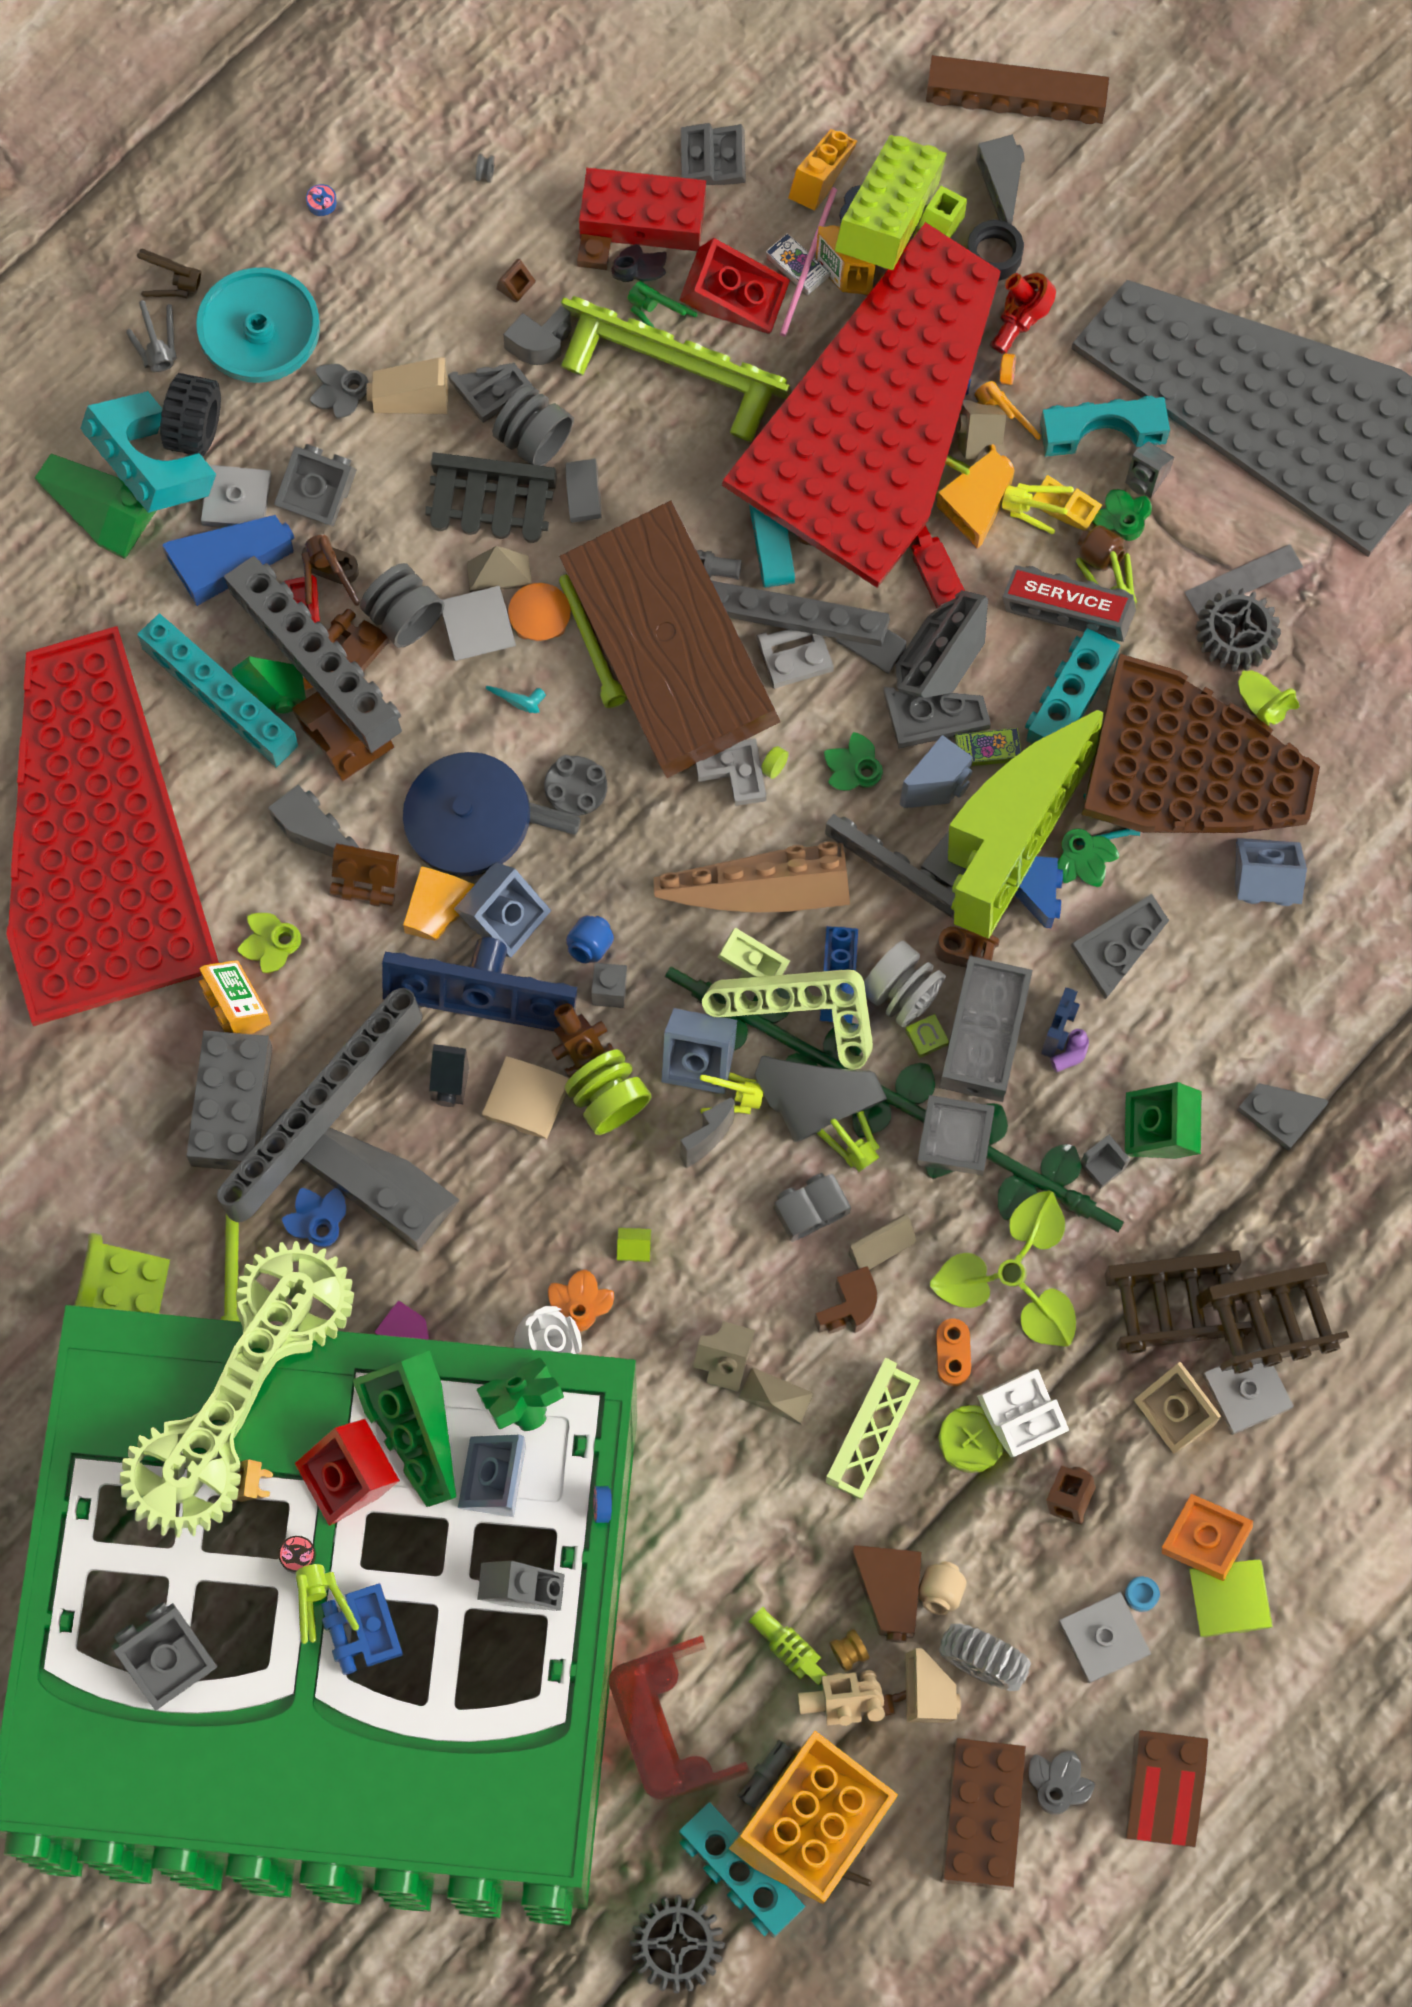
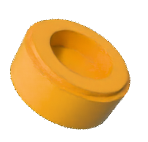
M1004 353L1002 355L1000 366L1001 384H1013L1016 363L1015 354Z

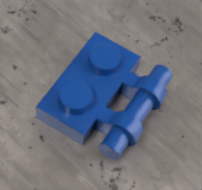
M380 1583L345 1594L348 1606L359 1625V1629L356 1631L358 1641L348 1643L343 1626L349 1622L343 1612L338 1611L336 1601L330 1600L321 1604L325 1616L322 1622L325 1630H329L335 1648L332 1650L334 1661L339 1662L343 1675L357 1671L353 1659L356 1655L363 1653L368 1667L403 1655Z

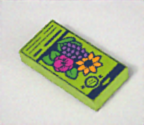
M1018 728L955 734V744L973 757L971 766L1008 763L1021 753Z

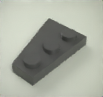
M884 687L883 689L898 749L937 741L942 735L946 738L955 737V734L988 730L991 727L984 697L981 695L947 693L921 698L895 691V688Z

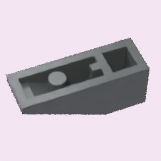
M1013 134L979 143L976 161L998 219L1006 221L1011 225L1015 210L1021 164L1025 161L1022 146L1020 144L1016 145Z

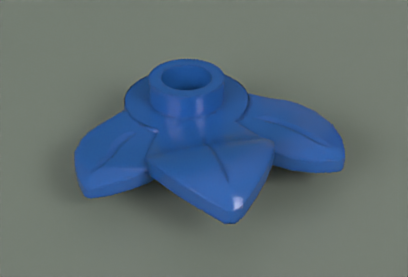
M305 1188L299 1189L295 1201L297 1213H291L282 1218L287 1232L296 1238H308L317 1247L332 1245L339 1236L338 1223L346 1214V1203L342 1192L335 1188L322 1199L321 1196ZM327 1227L329 1233L326 1236H319L317 1234L318 1229Z

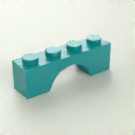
M1144 396L1138 400L1131 401L1115 399L1102 404L1085 402L1073 407L1056 405L1044 409L1040 420L1045 457L1075 454L1081 439L1089 432L1101 428H1110L1122 432L1131 439L1135 447H1141L1148 441L1154 445L1166 444L1170 432L1164 397Z

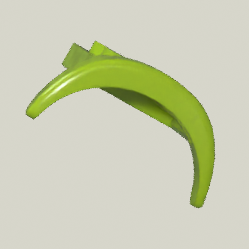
M90 1233L88 1235L86 1257L74 1306L159 1314L171 1259L103 1244L101 1234Z

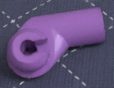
M1072 1030L1069 1033L1066 1051L1050 1058L1056 1073L1084 1061L1089 1046V1038L1084 1030Z

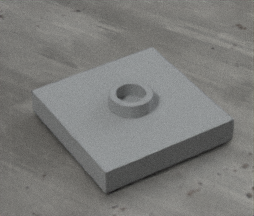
M209 465L216 473V477L209 497L204 498L201 516L203 526L228 527L266 517L272 476L271 470Z
M1259 1363L1253 1365L1254 1368L1240 1374H1234L1233 1370L1222 1372L1220 1366L1203 1374L1232 1435L1294 1407L1274 1366L1264 1368L1263 1364Z
M1121 1592L1059 1620V1624L1089 1684L1151 1655Z

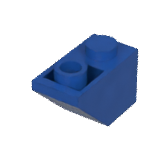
M1036 856L1015 896L1045 928L1051 929L1054 919H1060L1061 899H1056V888H1062L1063 869H1057L1058 858Z

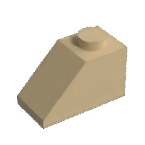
M916 1648L907 1652V1722L948 1723L957 1719L961 1709V1698L959 1694H956V1684L924 1649Z

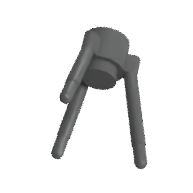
M141 300L139 305L151 341L146 346L147 350H144L131 329H128L126 333L141 356L145 368L150 367V370L153 372L168 370L173 366V360L177 359L174 349L172 305L168 304L166 306V345L164 341L157 340L146 303Z

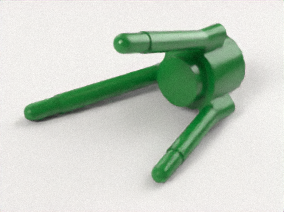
M643 281L637 282L627 296L628 302L633 305L630 311L638 316L644 324L654 327V325L643 312L653 311L658 303L682 316L688 314L695 318L698 315L697 312L660 294Z

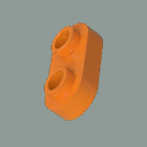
M955 1318L943 1321L936 1333L937 1374L939 1379L948 1386L962 1385L967 1381L971 1373L970 1331L963 1321ZM949 1330H956L959 1333V1338L952 1340L948 1337L947 1332ZM956 1362L960 1365L961 1370L959 1372H952L948 1365Z

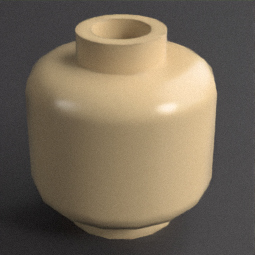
M943 1561L940 1564L928 1566L924 1571L918 1592V1597L922 1601L923 1607L937 1615H946L948 1612L955 1611L962 1601L966 1589V1578L959 1572L958 1566L950 1562Z

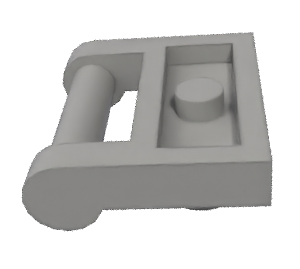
M790 629L769 635L766 632L757 635L758 646L774 689L833 672L834 666L822 635ZM811 636L813 641L812 643L774 654L771 649L773 646Z

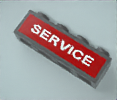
M1015 565L1003 594L1006 612L1082 632L1089 628L1106 638L1124 642L1136 612L1134 596L1123 589H1107L1100 587L1095 582L1072 580L1060 573L1052 575L1042 572L1033 566L1021 567Z

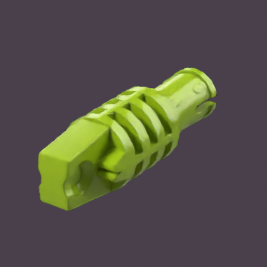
M764 1607L760 1608L748 1622L770 1642V1650L799 1679H802L807 1674L820 1686L822 1684V1676H828L816 1664L821 1659V1656L791 1627L786 1626L784 1628Z

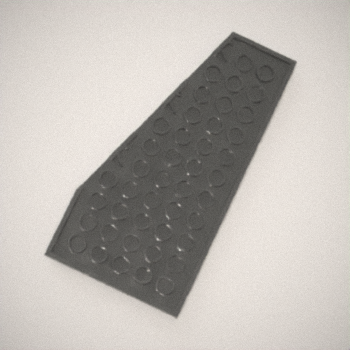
M1130 280L1124 282L1072 344L1071 349L1138 396L1164 397L1168 417L1367 557L1370 556L1412 504V376L1402 369Z

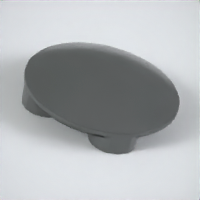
M563 755L550 767L545 776L544 790L546 797L558 811L575 816L589 814L596 810L606 797L608 787L605 770L602 766L588 758Z

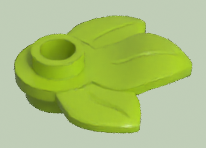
M251 914L247 917V920L254 934L243 941L238 947V952L248 960L260 961L262 973L278 971L285 965L288 955L294 953L299 948L301 934L296 926L289 923H281L274 914ZM283 936L291 937V941L288 944L280 943V939Z

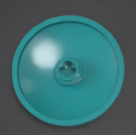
M259 267L231 273L212 286L199 306L196 328L203 353L215 368L223 374L240 381L263 383L288 376L309 359L319 339L320 320L313 296L298 279L276 269Z

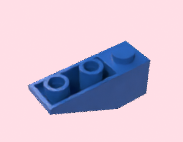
M826 926L823 972L836 970L856 971L858 929ZM848 983L840 984L843 992L847 994L854 993L853 987ZM820 1009V1021L833 1022L832 1009ZM844 1015L847 1023H852L853 1015Z

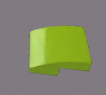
M1260 1559L1234 1562L1224 1581L1195 1568L1190 1569L1201 1637L1273 1628L1262 1561Z

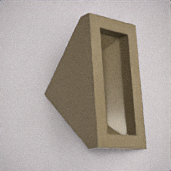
M495 546L467 562L470 593L500 586V589L503 590L522 588L532 584L528 555Z
M752 1367L739 1399L801 1425L814 1393Z

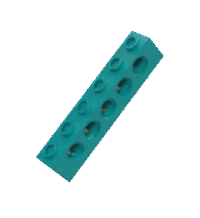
M159 613L137 634L142 650L276 768L298 747L295 731L163 615Z

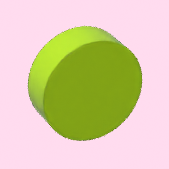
M779 746L773 747L762 763V773L771 779L777 777L788 760L789 752Z

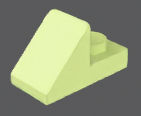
M737 928L731 931L717 958L741 971L742 974L739 978L783 975L790 960Z

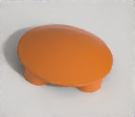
M533 583L522 587L514 594L509 604L508 615L512 627L520 638L543 641L560 637L564 634L570 620L571 608L566 595L557 587L547 583Z

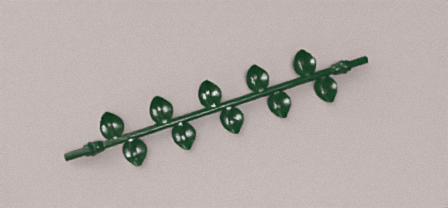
M672 966L665 975V978L692 992L691 996L696 998L697 1002L701 1004L705 993L712 985L709 981L707 983L701 979L696 981ZM783 988L776 989L779 997L783 999L790 998L787 990ZM719 993L713 994L716 1002L726 1004V999L723 995ZM756 994L754 995L752 1001H758V997ZM790 1012L724 1017L737 1020L734 1051L740 1049L747 1040V1023L798 1052L788 1056L786 1061L818 1066V1063L823 1067L848 1069L840 1063L834 1027L825 1036L823 1042L824 1052L774 1025L786 1018ZM848 1046L849 1051L853 1055L860 1056L862 1050L859 1047ZM915 1063L904 1068L895 1082L896 1093L881 1085L887 1099L871 1108L863 1110L872 1134L884 1130L889 1125L891 1120L890 1105L924 1123L926 1110L918 1105L927 1101L929 1095H933L935 1090V1078L930 1065ZM996 1103L986 1104L994 1106L986 1159L1014 1174V1176H1010L1003 1181L998 1191V1209L1004 1220H1010L1015 1209L1024 1200L1037 1194L1034 1187L1036 1186L1043 1191H1052L1055 1197L1062 1201L1063 1205L1070 1211H1073L1078 1217L1082 1216L1087 1220L1091 1217L1119 1233L1124 1221L1097 1207V1202L1090 1199L1091 1196L1064 1188V1186L1074 1182L1081 1171V1162L1075 1146L1062 1144L1049 1150L1042 1159L1040 1165L1041 1174L991 1147V1145L996 1144L1005 1137L1008 1122L1002 1105ZM852 1114L853 1128L859 1138L865 1137L857 1114ZM925 1166L929 1177L932 1179L955 1172Z

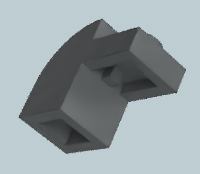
M560 306L543 326H540L522 313L503 334L504 348L519 360L528 364L544 365L555 361L561 356V341L568 337L572 329L571 312Z

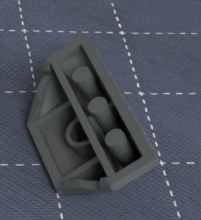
M961 590L955 595V599L944 603L927 616L895 665L898 682L897 689L900 692L927 698L952 693L985 644L988 598L985 595Z

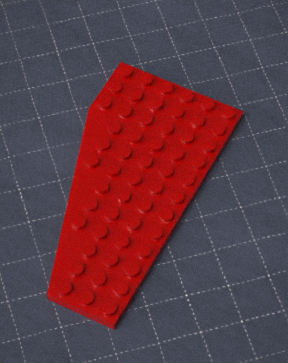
M925 222L903 250L894 269L887 270L723 479L722 486L878 588L929 520L1001 271Z
M118 626L26 652L23 688L24 706L22 735L19 746L18 793L15 831L13 833L12 880L7 938L31 1023L33 1026H37L202 976L199 968L204 965L219 963Z

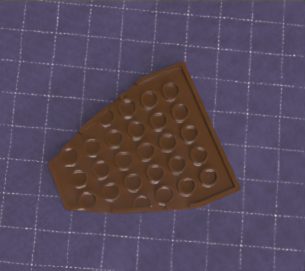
M1119 654L1081 815L1142 833H1246L1307 825L1311 817L1320 770L1318 764L1309 757L1303 756L1299 749L1290 742L1284 745L1272 735L1273 729L1258 718L1231 702L1228 706L1212 697L1214 692L1209 688L1205 687L1201 690L1186 681L1188 676L1181 671Z

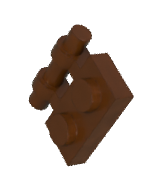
M346 609L342 615H336L331 621V627L327 630L328 638L332 643L340 635L347 638L341 645L347 654L346 658L350 663L353 661L357 662L364 672L389 643V639L381 629L366 620H363L358 627L352 625L351 622L356 618V614L351 609Z
M336 843L333 850L331 877L344 879V884L332 882L330 894L342 896V900L346 901L358 899L368 901L373 906L380 907L381 904L393 906L395 894L384 892V887L395 888L398 876L399 855ZM356 881L372 884V889L355 886Z

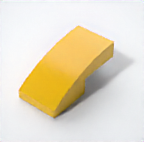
M1047 475L1040 486L1064 485ZM1078 488L1072 493L1035 492L1032 500L1066 508L1068 510L1067 514L1042 511L1084 531L1089 527L1102 504Z

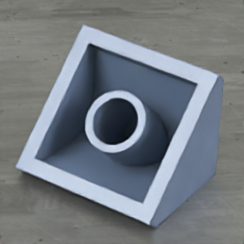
M517 1434L470 1437L458 1508L514 1517L526 1449L524 1436Z

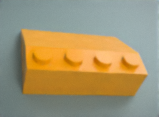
M814 1731L799 1748L729 1849L755 1870L824 1904L898 1794L826 1738Z

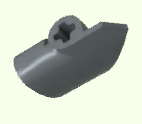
M762 1056L755 1073L769 1105L775 1111L781 1113L795 1143L820 1132L822 1128L831 1124L830 1120L833 1118L839 1121L849 1115L871 1108L887 1099L875 1072L869 1070L829 1068Z

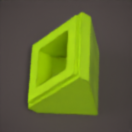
M618 1228L617 1261L650 1262L651 1229Z

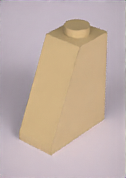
M439 357L373 371L372 383H367V401H372L374 413L448 414V378L445 358Z

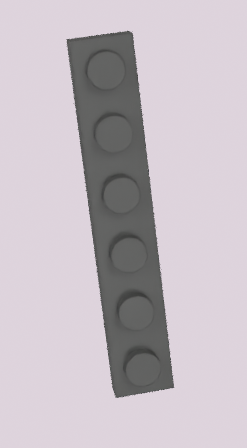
M712 581L729 617L732 619L880 647L883 645L890 622L888 613Z
M835 814L830 817L825 829L827 836L838 843H843L845 848L954 919V910L951 909L955 893L952 892V887L947 886L945 888L936 882V878L932 873L925 869L918 870L912 866L909 859L900 852L895 851L892 853L883 847L884 844L879 838L872 834L865 835L859 831L856 824L846 817L839 818Z

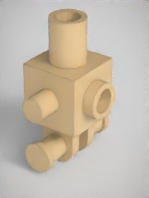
M866 1670L860 1675L861 1682H857L856 1673H834L833 1675L822 1676V1691L797 1694L799 1713L825 1712L827 1726L837 1724L847 1726L851 1723L861 1722V1712H867V1716L871 1721H880L884 1718L885 1712L882 1708L884 1697L881 1684L877 1682V1674L872 1670Z

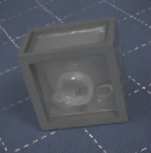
M929 1095L918 1165L983 1176L994 1116V1106Z

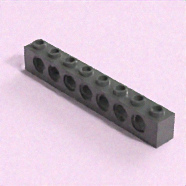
M252 556L224 575L231 595L371 753L402 732L398 720L401 714L397 707L391 701L386 703L382 699L383 694L373 681L368 683L364 679L365 674L358 663L355 661L350 663L347 660V654L338 641L334 643L328 638L329 634L320 621L313 622L311 619L312 615L303 602L296 603L291 589L285 582L279 584L276 580L275 572L268 563L262 565L255 556Z

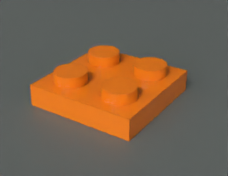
M1191 1494L1162 1546V1554L1224 1581L1253 1528V1520Z

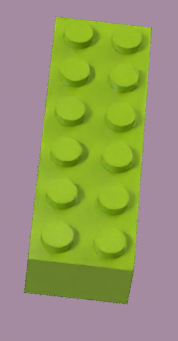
M890 135L842 219L835 252L893 270L939 185L947 153L939 151L931 145L911 142L903 136Z

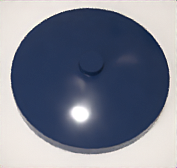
M478 752L451 754L430 764L412 783L403 807L405 834L416 854L433 869L453 876L480 875L486 873L496 862L500 864L505 863L521 846L530 823L529 798L518 775L501 760Z

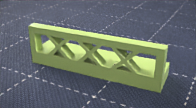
M887 1358L884 1359L825 1482L860 1500L863 1499L920 1382L919 1379L896 1369L897 1363ZM892 1376L910 1385L905 1396L891 1400L887 1388ZM885 1394L887 1402L879 1404ZM898 1403H901V1405H900V1407H899V1409H898V1411H897V1413H896L895 1408H894V1405H895V1404H898ZM889 1407L893 1417L891 1425L877 1429L873 1419L875 1411ZM870 1423L873 1431L865 1433ZM887 1432L883 1442H881L879 1434ZM875 1436L879 1447L877 1454L862 1459L858 1447L861 1440ZM856 1453L858 1461L850 1463ZM869 1462H872V1464H871V1466H870V1468H869V1470H868V1472H867L866 1467H865V1464H866V1463H869ZM857 1466L861 1467L865 1479L860 1489L841 1481L846 1470Z

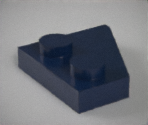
M1065 987L1041 1051L1042 1055L1051 1058L1054 1056L1056 1049L1063 1051L1069 1032L1063 1031L1067 1020L1074 1022L1080 1006L1079 1003L1074 1002L1078 991Z

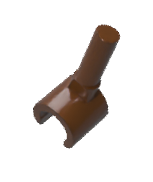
M906 1690L893 1695H883L884 1705L882 1708L884 1709L885 1716L895 1714L893 1703L905 1700Z

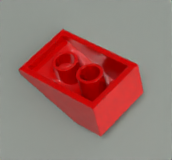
M712 238L698 248L679 301L703 314L770 334L790 279L716 238Z

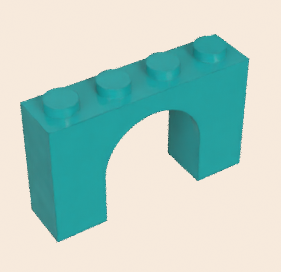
M149 391L88 405L80 429L148 513L209 497L216 473L200 453L175 460L162 461L141 454L130 444L129 441L158 434L163 408Z

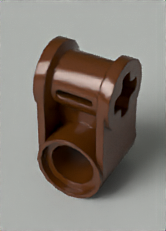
M950 926L941 931L935 945V954L944 963L966 968L969 956L992 961L994 950L999 946L1000 940L993 935L988 939L972 931ZM952 940L959 948L957 950H949L944 946L943 942Z

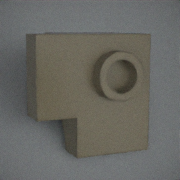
M963 400L956 430L960 434L958 450L965 459H977L980 451L988 445L1003 444L1006 422L1005 412L998 405H983L972 400Z
M723 1321L721 1329L716 1334L700 1336L693 1367L709 1371L706 1383L739 1392L755 1330Z

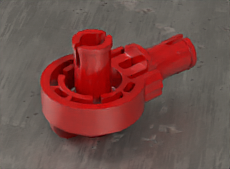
M1014 273L1006 280L1005 288L1009 293L1005 300L1006 309L1000 317L1004 323L990 343V346L1001 354L1007 353L1019 333H1026L1037 320L1044 318L1049 313L1056 297V288L1042 273H1031L1024 277L1021 274Z

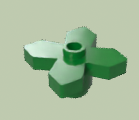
M541 1358L521 1366L517 1374L508 1380L495 1379L476 1390L484 1407L489 1409L498 1429H503L513 1423L519 1426L522 1431L537 1429L547 1419L545 1415L546 1407L564 1398L558 1382L554 1377H551L547 1366Z

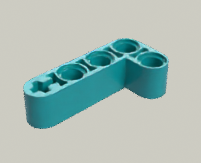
M749 504L763 587L769 588L794 584L795 572L787 528Z

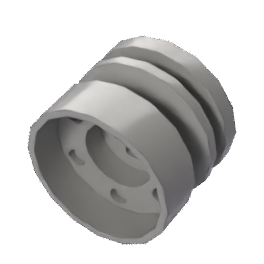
M900 941L891 948L864 981L866 998L874 1005L879 1006L889 998L891 999L886 1015L893 1017L900 1012L896 1018V1023L901 1027H906L928 1009L937 997L938 991L946 978V975L938 970L930 976L934 967L930 962L916 970L915 966L918 963L920 954L905 941Z

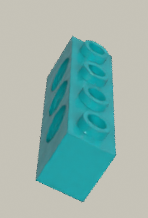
M1089 628L1085 630L1082 637L1077 635L1074 638L1068 651L1072 654L1068 662L1061 661L1054 674V678L1057 679L1053 688L1050 686L1046 687L1039 703L1043 704L1038 713L1033 711L1026 722L1025 728L1028 729L1027 742L1033 744L1084 716L1116 660L1120 644ZM1088 663L1092 669H1081L1078 664ZM1073 688L1078 694L1068 695L1063 689ZM1058 713L1063 719L1060 721L1052 720L1049 714Z
M709 1802L679 1830V1835L683 1838L679 1841V1844L692 1858L696 1854L699 1855L706 1863L702 1868L704 1872L716 1884L721 1880L730 1889L726 1894L727 1897L739 1910L745 1906L754 1916L750 1922L764 1937L770 1933L775 1938L804 1910L805 1905L786 1885L755 1870L729 1849L739 1833ZM711 1837L721 1838L726 1846L725 1851L717 1856L709 1854L705 1848L707 1840ZM743 1863L748 1867L749 1877L745 1881L737 1882L730 1877L729 1869L733 1864ZM759 1889H766L773 1896V1903L767 1908H760L753 1901V1894Z

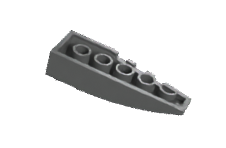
M285 1109V1110L283 1111V1113L278 1117V1119H277V1120L272 1124V1126L267 1130V1132L265 1133V1135L268 1133V1131L275 1125V1123L282 1117V1115H283L288 1109ZM330 1127L300 1160L301 1163L334 1188H338L343 1195L418 1252L460 1201L408 1160Z

